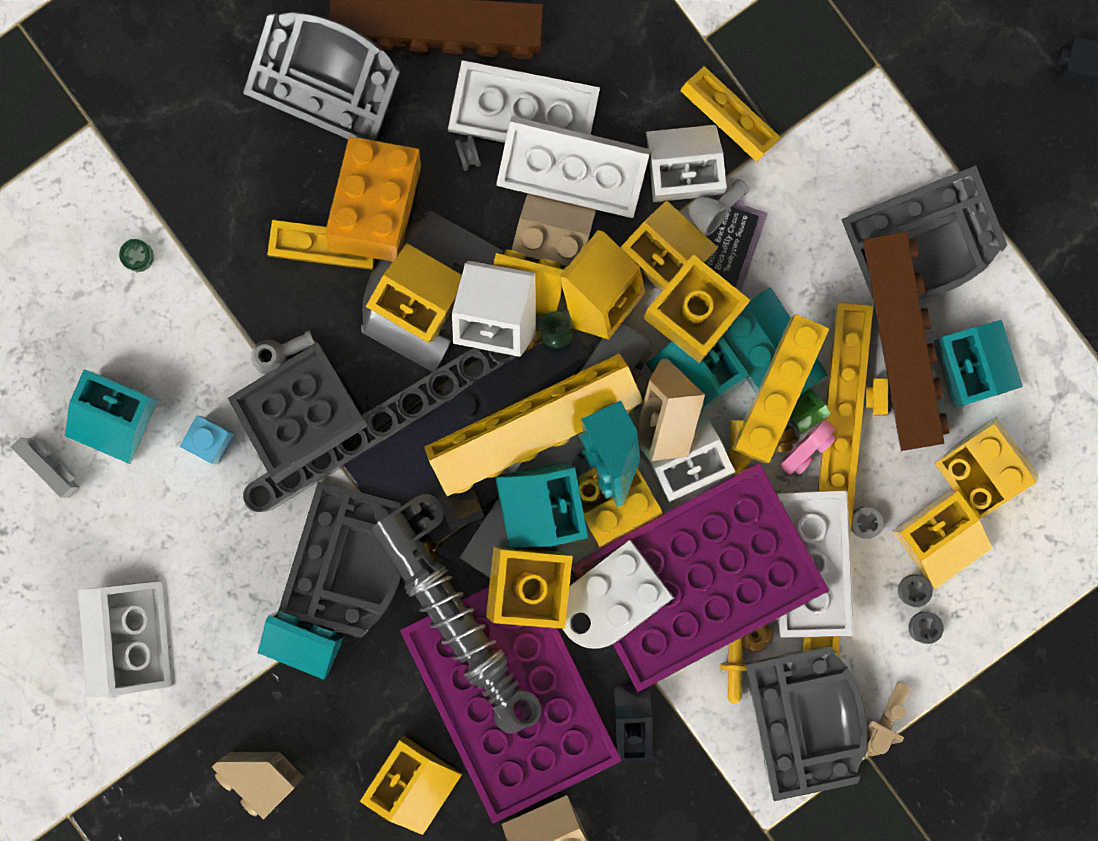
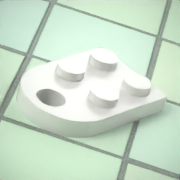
M629 540L569 587L566 624L563 630L572 641L580 646L593 649L604 648L619 641L674 599V596L632 540ZM581 612L588 615L591 621L589 630L583 634L576 632L572 626L574 616Z

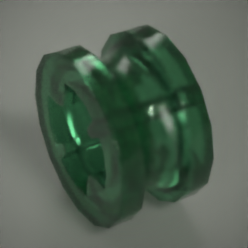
M130 239L121 246L119 258L127 269L134 272H143L153 264L154 251L144 241ZM139 247H143L144 250L141 253L145 255L142 262L137 260L132 265L130 261L133 258L128 256L131 249L137 251Z
M551 312L540 320L539 331L545 345L551 348H561L572 340L573 329L570 319L566 314ZM556 326H562V331L558 332ZM554 328L556 334H551L550 329Z

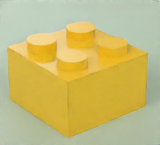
M693 254L649 306L644 319L700 364L746 308L750 299Z
M493 546L486 617L491 622L499 624L565 629L573 556L560 551Z

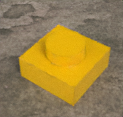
M873 379V387H866V408H873V416H888V379Z

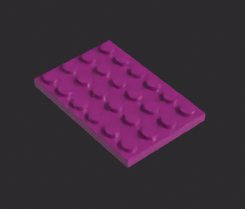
M760 463L572 564L578 578H581L627 541L632 540L674 596V599L613 644L637 692L830 591Z
M488 586L462 599L468 609L474 608L472 615L479 625L485 624L483 631L489 640H496V644L490 650L498 651L502 649V652L505 653L504 655L508 658L507 666L509 667L506 673H513L514 677L511 680L519 682V685L516 687L518 689L522 687L524 691L532 693L539 700L541 715L536 724L517 733H506L497 726L493 710L495 703L489 704L487 701L490 698L489 695L484 697L482 694L485 691L484 687L479 689L478 686L471 685L466 680L467 677H464V671L469 666V663L467 661L461 663L460 660H452L453 650L449 644H441L443 636L437 627H430L432 620L429 616L402 628L400 632L494 824L620 762L621 758L558 628L491 622L486 617L489 594ZM514 705L515 716L521 720L520 709Z

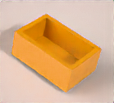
M349 136L325 231L329 250L391 262L396 259L402 250L421 170L419 149Z

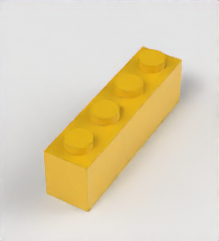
M798 314L790 318L734 442L733 450L764 464L770 463L829 328Z

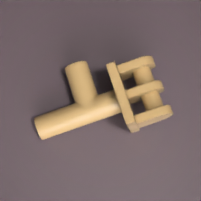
M897 682L879 723L874 721L867 722V755L884 754L889 750L891 744L903 741V736L891 730L895 721L905 716L906 711L903 703L910 690V687Z

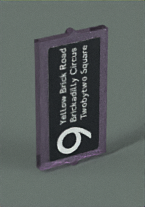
M712 196V199L717 201L721 198L718 196ZM743 201L735 203L728 210L721 225L712 234L706 236L718 249L705 262L707 266L740 292L742 291L768 214L745 206Z

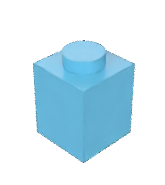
M196 415L180 447L211 464H219L235 433L206 417Z

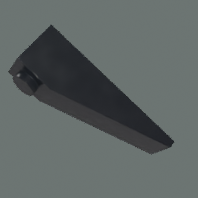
M569 326L526 351L521 357L514 358L473 382L448 401L446 405L462 429L577 374L591 354L573 328Z

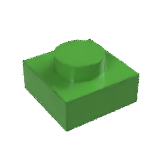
M809 388L799 396L789 421L800 433H803L831 414L826 404Z

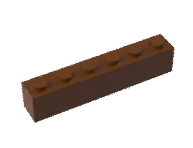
M330 0L329 18L354 28L376 43L382 50H391L393 45L407 46V50L412 52H427L428 48H442L443 53L453 55L462 54L463 50L477 51L478 55L494 57L498 55V52L512 53V57L519 59L533 58V54L540 55L543 4L483 0Z
M907 231L863 239L901 451L945 444L943 435L949 434V426L946 413L939 414L937 404L938 399H943L940 378L933 379L931 365L937 364L934 343L927 344L925 330L931 329L928 309L920 307L918 294L925 293L921 272L914 273L912 259L918 258L915 237L908 238Z

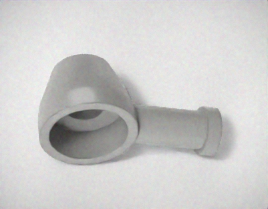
M736 179L733 182V186L718 201L699 196L690 206L688 214L696 227L708 236L721 225L728 210L743 195H746L750 189L743 180Z
M310 330L306 331L304 335L283 344L275 340H263L252 350L251 360L253 366L259 372L267 374L285 363L288 356L309 348L316 341ZM265 350H270L272 358L269 362L264 363L261 360V354Z

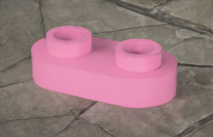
M827 419L821 420L783 458L778 466L788 475L794 471L800 475L814 460L811 455L816 450L822 454L834 442L836 438L832 433L835 427Z

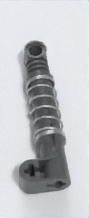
M430 494L419 495L379 521L369 530L405 580L404 588L409 596L415 595L420 602L419 611H426L431 618L430 627H437L442 634L441 644H449L453 650L452 660H460L461 663L467 661L469 663V666L464 671V677H467L466 680L471 685H476L479 689L484 687L485 691L482 692L484 697L489 695L490 698L487 700L489 704L495 703L493 710L497 726L506 733H517L536 724L540 719L541 705L539 700L532 693L524 691L522 687L519 689L516 687L519 685V682L511 680L514 677L513 673H506L509 667L507 666L508 658L504 655L505 653L502 652V649L498 651L490 650L496 644V640H489L483 631L485 624L479 625L472 615L474 608L468 609L462 601L463 592H456L451 585L452 576L444 575L447 572L442 562L433 559L420 540L442 522L444 511L440 501L435 496ZM421 513L424 518L411 527L408 521ZM514 705L520 709L521 720L515 716Z

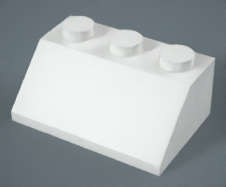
M162 581L78 589L87 696L112 697L171 687Z

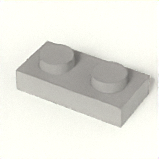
M20 437L11 446L60 498H70L80 488L73 481L76 478L75 474L63 463L57 465L48 456L51 453L50 449L38 438L32 440L31 438Z

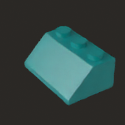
M771 287L751 298L746 308L723 335L728 345L749 373L747 381L755 393H757L791 318ZM818 358L814 362L800 395L828 376Z

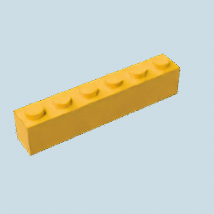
M619 353L441 438L424 448L446 495L459 494L469 490L478 481L487 477L499 476L506 468L518 462H527L534 459L539 452L549 447L564 445L572 436L583 432L582 418L619 401L622 402L627 413H630L637 405L644 401L628 365Z

